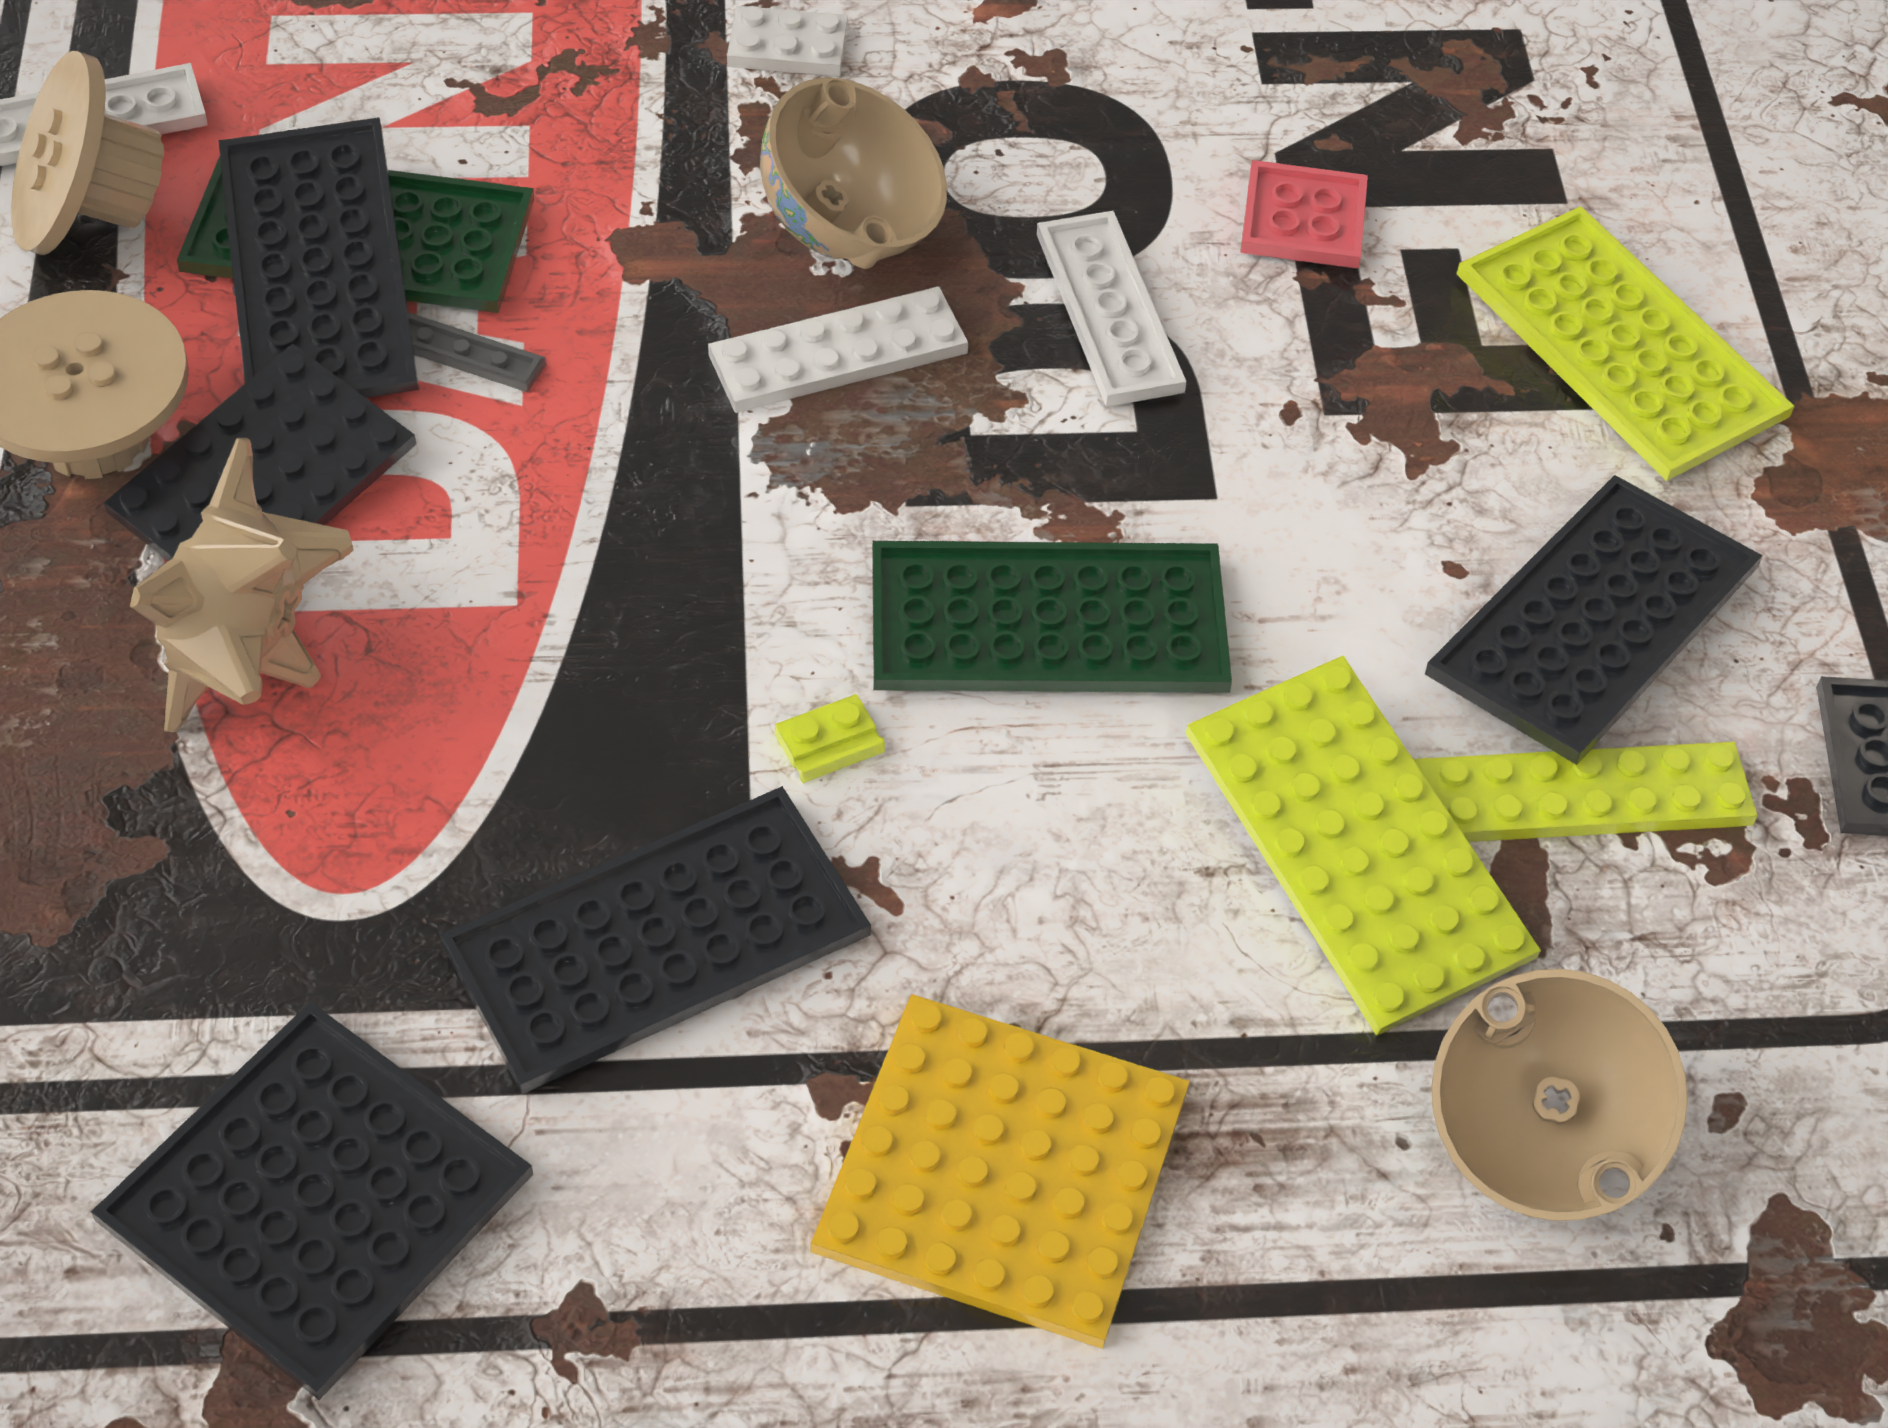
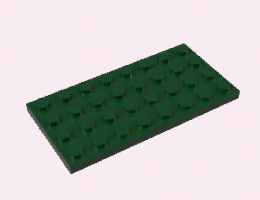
M219 156L178 255L177 264L179 272L233 279ZM388 170L406 300L499 313L535 200L534 189Z
M872 540L873 690L1230 693L1232 676L1218 543Z

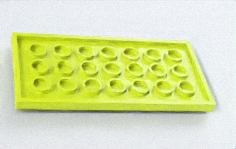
M1582 206L1459 263L1457 275L1666 481L1791 416L1794 405Z
M1344 655L1187 724L1185 734L1376 1036L1538 957L1541 951Z

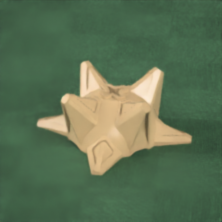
M248 438L236 439L211 502L201 512L203 522L192 538L181 542L174 557L135 586L130 607L157 625V640L165 648L167 659L164 665L169 670L164 731L177 732L182 727L195 703L208 687L245 705L256 702L261 697L263 683L260 673L306 688L313 687L322 676L294 631L296 624L294 611L302 600L304 584L324 568L344 559L354 551L348 530L262 512L261 507L256 502L253 484V454L251 442Z

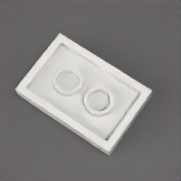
M736 6L727 52V67L840 77L848 15L829 12L796 11L793 9L760 8L756 6Z

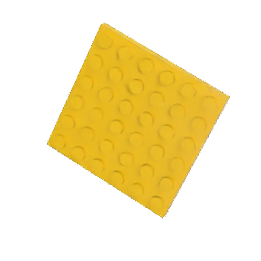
M911 994L810 1243V1252L1103 1349L1190 1081Z

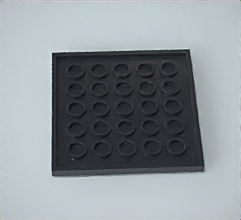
M310 1001L105 1197L91 1213L94 1220L316 1399L320 1400L533 1176V1169L530 1163Z

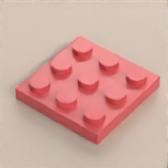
M1252 160L1240 253L1359 268L1368 175Z

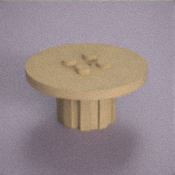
M70 51L55 64L46 78L31 111L17 159L11 202L13 235L17 245L22 250L39 255L50 253L66 236L78 213L123 227L136 228L141 224L143 216L148 214L153 203L155 191L159 187L162 174V159L164 157V144L161 143L160 139L162 134L156 129L105 114V78L102 66L94 56L78 51Z
M100 290L69 291L45 296L19 306L0 318V447L24 458L51 462L54 465L55 471L68 477L71 474L84 476L85 479L103 478V474L116 470L121 472L131 466L136 455L139 452L144 453L149 442L148 437L161 428L176 411L187 388L189 377L188 361L183 341L176 327L163 313L146 302L128 295Z

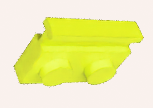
M857 694L775 724V736L793 768L797 769L802 784L885 752V741L883 737L878 735L876 725Z

